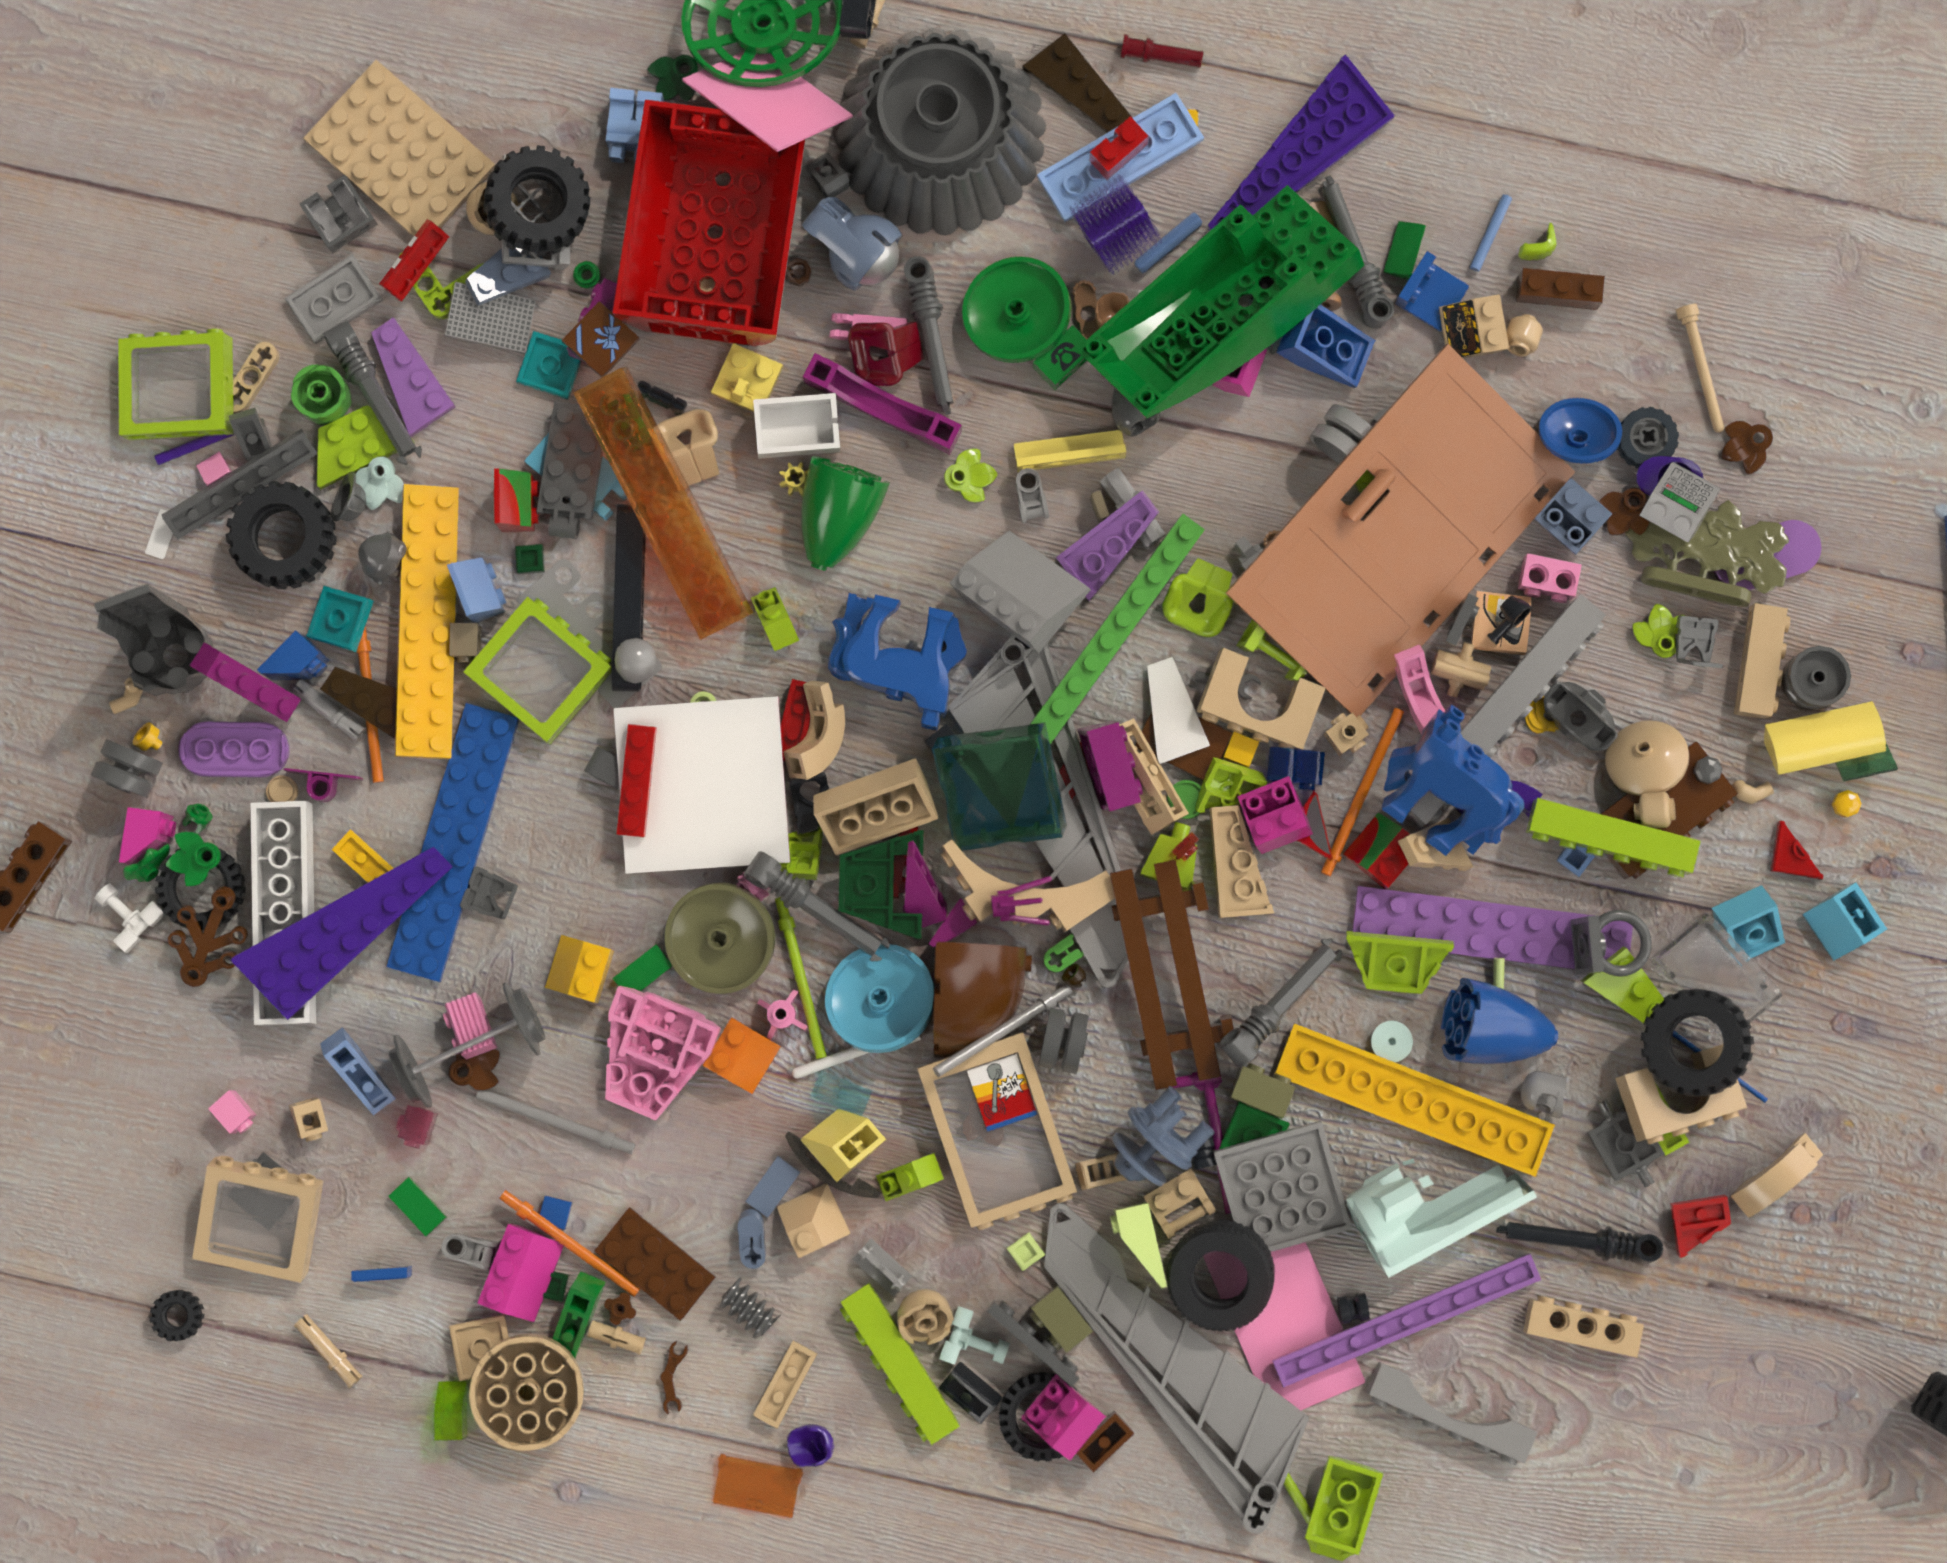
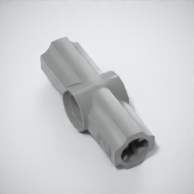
M1119 468L1111 471L1099 481L1106 494L1115 504V510H1118L1139 493L1133 489ZM1154 519L1139 539L1147 549L1166 534L1157 523V520Z

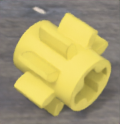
M789 462V469L786 472H779L780 476L785 478V481L780 483V487L785 488L788 486L789 496L793 492H799L802 496L807 471H803L802 462L799 463L798 467H792V464ZM793 474L801 477L799 478L800 483L797 485L791 481Z

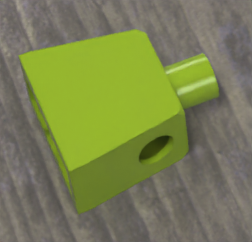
M1175 822L1171 837L1160 834L1140 872V876L1157 881L1154 863L1176 859L1182 889L1192 888L1191 881H1193L1197 845L1186 842L1191 827Z

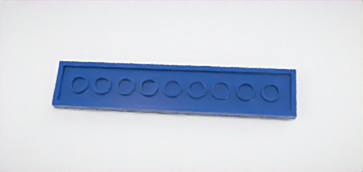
M468 703L465 704L451 750V759L448 760L421 853L435 847L453 868L402 914L386 967L437 982L442 981L463 911L460 904L466 889L470 887L469 880L478 861L519 724V718Z

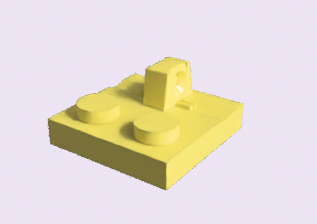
M733 343L711 390V394L754 412L753 400L770 397L783 369V364Z

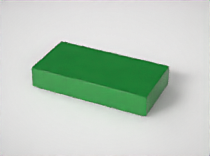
M656 944L613 977V980L618 986L633 988L641 992L673 966Z
M411 1177L404 1180L388 1196L425 1237L447 1218Z

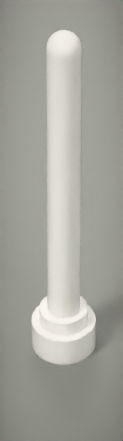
M920 1035L911 1043L920 1041ZM852 1047L796 1067L792 1071V1076L798 1079L870 1052Z

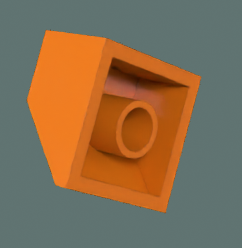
M731 1017L717 1040L712 1054L707 1058L703 1066L753 1094L781 1046Z

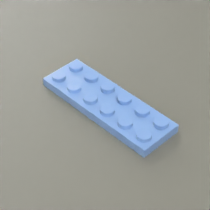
M1177 93L1133 118L1149 136L1148 145L1108 181L1091 164L1089 155L1090 151L1105 138L1112 142L1115 129L1037 174L1038 180L1064 222L1075 217L1071 214L1072 210L1069 209L1071 206L1075 209V213H1077L1078 211L1075 207H1082L1081 203H1079L1080 201L1085 203L1086 199L1084 198L1087 197L1088 202H1090L1091 199L1089 197H1093L1095 192L1098 193L1097 195H1101L1102 193L1099 191L1104 188L1103 186L1105 185L1109 189L1111 187L1109 185L1114 181L1118 182L1120 180L1117 178L1118 176H1122L1125 181L1124 183L1130 185L1204 141V136Z

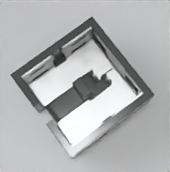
M345 174L327 185V188L333 195L327 200L323 201L318 192L299 203L332 253L377 225L374 217Z

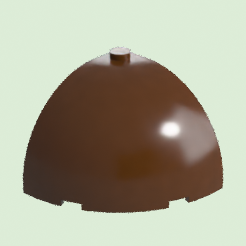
M936 942L935 983L937 988H935L934 1058H947L956 1054L1015 1016L1022 1000L1026 972H1031L1032 955H1026V948L992 944Z

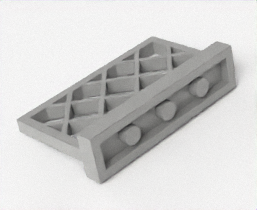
M503 155L502 160H505L506 155ZM533 179L540 187L531 195L520 183L515 187L526 197L518 207L511 201L513 209L520 217L534 223L541 216L548 222L559 216L563 207V199L553 185L550 184L549 189L547 187L548 182ZM541 189L550 197V204L545 209L533 198ZM528 201L539 212L532 221L519 210ZM502 239L503 264L553 267V270L563 271L570 265V246H563L561 251L552 254L550 251V260L540 259L535 252L529 253L532 258H525L527 255L509 257V248L506 247L507 242Z

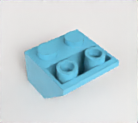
M1856 882L1848 884L1802 914L1833 961L1866 944L1887 930Z

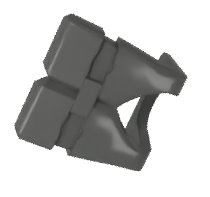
M1681 615L1677 617L1676 661L1678 663L1723 668V664L1710 662L1715 643L1714 636L1718 630V619ZM1693 647H1696L1702 662L1687 660L1685 657Z
M476 866L469 880L470 888L466 889L462 898L461 908L470 911L476 910L480 914L505 920L518 885L494 873L493 875L487 873L488 870ZM512 891L505 910L502 911L497 905L494 896L501 892Z

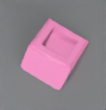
M220 451L196 465L207 486L232 472Z

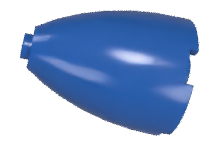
M1461 978L1460 986L1457 990H1451L1447 997L1441 1029H1445L1446 1044H1443L1442 1051L1448 1060L1471 1064L1516 1062L1542 1054L1550 1050L1552 1046H1555L1558 1041V1031L1555 1029V1025L1540 1010L1503 988L1473 979Z

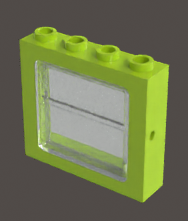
M207 329L206 333L197 334L196 331L184 330L180 331V335L156 332L152 337H145L143 334H129L128 338L118 339L119 436L127 440H146L234 434L229 421V415H233L232 337L224 333L222 329Z
M527 596L463 672L551 745L612 673V667L609 665L612 660L601 650L597 653L593 652L588 647L591 642L579 632L576 636L569 632L567 629L570 627V624L559 615L555 619L547 613L549 607L539 598L533 601Z

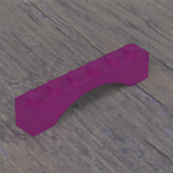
M814 353L803 375L804 384L824 394L836 393L837 400L948 455L951 454L962 433L961 424L939 413L902 400L817 353Z

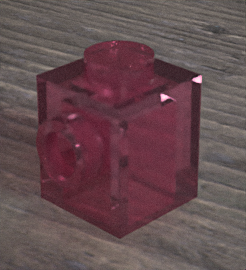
M407 1105L405 1115L401 1114L397 1121L396 1130L399 1131L398 1138L405 1139L404 1145L417 1149L420 1148V1145H429L438 1113L414 1105Z

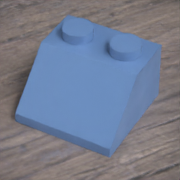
M481 557L447 565L465 614L473 623L481 622L505 612L503 604L507 603L502 589H496L493 579L497 578L492 563L487 564Z

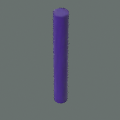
M235 433L231 435L202 436L156 454L154 457L157 464L161 465L234 436Z

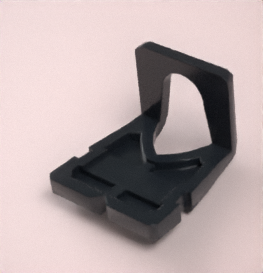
M824 772L808 780L795 779L790 781L795 817L798 818L796 823L798 832L801 835L818 831L820 828L814 816V802L807 800L800 794L801 785L806 782L816 781L820 785L819 793L829 790L827 777Z

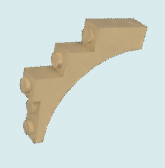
M950 840L941 847L943 853L940 855L949 868L952 866L959 874L956 880L964 891L969 889L971 892L969 896L963 899L965 905L962 906L971 921L976 919L979 923L992 914L991 896L997 895V891L1008 890L1018 886L1002 881L983 871L964 855L953 840ZM1104 871L1088 881L1072 886L1051 889L1030 888L1012 894L1010 896H1014V900L1042 898L1043 902L1015 906V913H1010V915L1036 918L1049 909L1051 915L1048 917L1057 930L1061 928L1065 932L1115 899L1111 877L1107 871ZM1011 921L1013 925H1016L1018 923L1020 927H1023L1027 924L1022 922Z

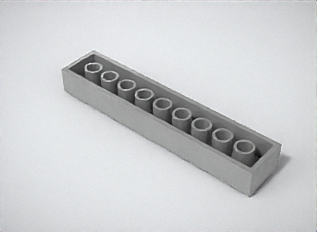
M1582 594L1578 595L1461 729L1460 733L1463 738L1471 744L1478 745L1484 754L1491 758L1497 751L1494 745L1497 742L1501 744L1515 730L1511 725L1514 722L1519 723L1530 713L1533 707L1529 704L1532 701L1536 703L1548 692L1551 687L1547 683L1550 680L1554 682L1566 671L1569 666L1565 662L1568 659L1572 662L1585 649L1587 645L1583 643L1584 640L1590 641L1604 626L1601 621L1606 615ZM1428 791L1414 805L1406 818L1419 829L1424 825L1429 827L1442 815L1443 812L1440 810L1442 805L1448 806L1449 804Z

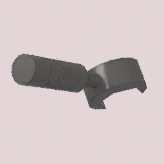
M1196 671L1194 681L1207 683L1210 673ZM1245 674L1241 678L1238 695L1244 699H1252L1251 696L1244 693L1245 683L1253 680L1261 685L1259 678L1253 674Z

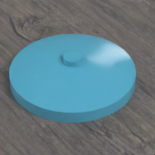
M880 944L875 954L881 957L882 960L874 962L869 960L871 956L863 950L858 949L839 963L828 981L825 993V1007L828 1019L836 1033L846 1043L856 1049L870 1053H886L898 1050L919 1037L929 1024L934 1013L935 984L929 970L918 956L897 945L889 944L890 947L887 949Z

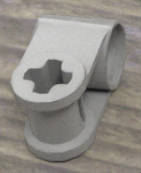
M1031 468L1021 470L1016 477V490L1022 523H1027L1028 519L1043 516L1045 519L1049 518L1047 501L1043 493L1039 473ZM1024 476H1032L1036 484L1034 487L1026 489L1021 485L1020 480Z
M455 1233L443 1240L441 1249L443 1254L451 1260L463 1262L472 1267L490 1270L493 1250L497 1248L498 1243L484 1238ZM458 1239L461 1241L463 1248L459 1254H454L449 1250L450 1240Z

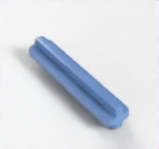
M1196 213L1190 214L1166 234L1160 242L1158 241L1156 245L1154 244L1151 249L1147 250L1148 252L1142 254L1143 256L1136 259V268L1141 273L1149 270L1202 225L1201 218Z

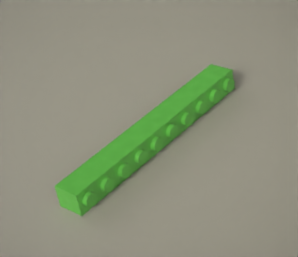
M1182 514L1176 520L1020 737L1037 749L1044 726L1048 747L1202 535L1205 530L1185 514Z

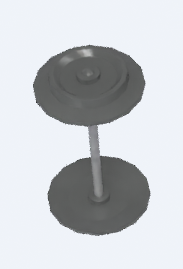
M503 983V990L515 1019L419 1065L404 1040L399 1035H394L395 1048L389 1051V1058L397 1079L408 1098L412 1102L420 1100L427 1108H431V1096L421 1071L516 1025L519 1026L525 1040L535 1055H541L539 1043L546 1039L544 1030L537 1016L538 1011L534 1010L522 988L513 990L508 983Z

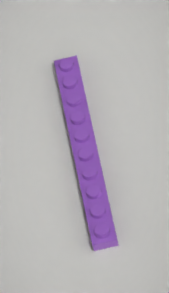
M1528 1253L1272 1360L1282 1387H1286L1540 1281L1541 1278L1531 1254Z

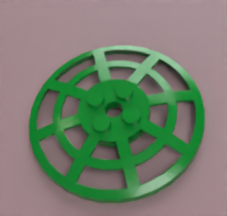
M685 0L683 3L681 15L682 32L691 55L704 70L716 78L736 85L767 87L793 81L817 67L830 54L840 35L842 0H833L836 21L832 36L818 34L820 28L818 8L831 0H804L806 3L795 9L786 0H744L734 11L724 7L729 0H716V2L711 0ZM695 5L710 12L707 24L709 39L693 41L691 20ZM811 13L812 27L810 33L797 31L796 19ZM718 16L731 21L733 33L717 37L716 24ZM763 20L771 22L767 27L757 26ZM791 40L804 43L796 53L788 58L785 57L782 48L788 45ZM737 42L745 49V52L740 60L728 54L722 46ZM813 44L826 46L809 63L795 71L792 70L790 64L803 57ZM714 48L723 60L735 67L730 74L719 71L708 64L698 51ZM771 53L775 60V63L751 64L756 54ZM779 69L782 73L781 76L764 79L741 78L746 70L765 72Z

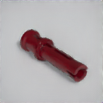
M1124 34L1120 58L1142 59L1145 63L1147 61L1150 62V59L1201 68L1204 51L1153 43L1151 38L1141 40L1129 38L1128 34Z

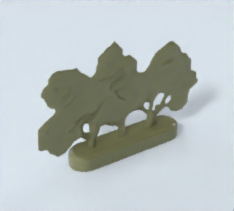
M1729 500L1721 504L1717 511H1708L1695 536L1689 542L1652 522H1649L1648 528L1642 535L1636 534L1631 528L1625 533L1633 542L1632 554L1636 560L1645 562L1651 561L1654 557H1659L1667 565V569L1655 566L1645 567L1640 579L1642 583L1737 607H1748L1751 601V592L1744 587L1736 585L1737 582L1743 579L1750 581L1757 591L1763 594L1772 591L1776 586H1784L1787 569L1774 557V553L1780 552L1789 543V539L1784 533L1785 529L1783 526L1775 522L1759 521L1755 525L1744 528L1741 524V511ZM1663 544L1671 546L1673 559H1670L1669 554L1665 556ZM1654 547H1658L1659 554L1654 553ZM1683 551L1684 555L1681 558H1677V553ZM1686 558L1699 561L1701 565L1699 576L1677 572L1678 562ZM1739 567L1744 568V572L1742 574H1737ZM1720 569L1726 570L1729 582L1724 583L1707 579V572Z

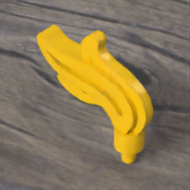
M1544 696L1540 701L1538 700L1536 703L1532 701L1529 704L1533 709L1524 719L1531 732L1540 734L1546 731L1555 732L1559 730L1554 721H1548L1544 717Z

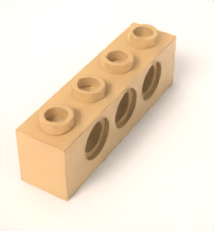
M1538 1295L1537 1300L1529 1299L1523 1328L1524 1333L1638 1358L1644 1324L1636 1322V1316L1620 1313V1318L1610 1317V1311L1593 1307L1592 1312L1581 1310V1304L1565 1301V1306L1555 1305V1299ZM1554 1312H1560L1563 1317V1321L1558 1327H1553L1550 1324V1316ZM1582 1318H1587L1590 1321V1328L1585 1333H1580L1577 1328L1578 1321ZM1609 1324H1615L1618 1329V1333L1613 1339H1608L1605 1335V1329Z

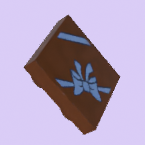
M599 301L562 339V343L603 379L640 338Z

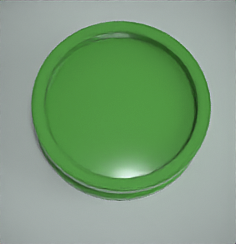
M1182 780L1174 784V789L1189 813L1181 819H1192L1198 816L1200 813L1196 811L1195 807L1201 786L1191 780ZM1167 796V803L1171 808L1174 805L1169 796Z

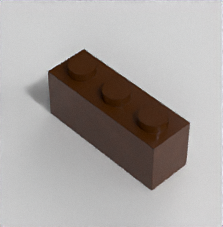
M1523 268L1518 275L1516 302L1597 310L1603 303L1605 276Z

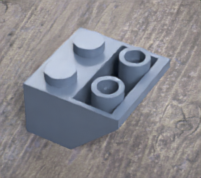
M1570 478L1534 520L1576 555L1612 513Z

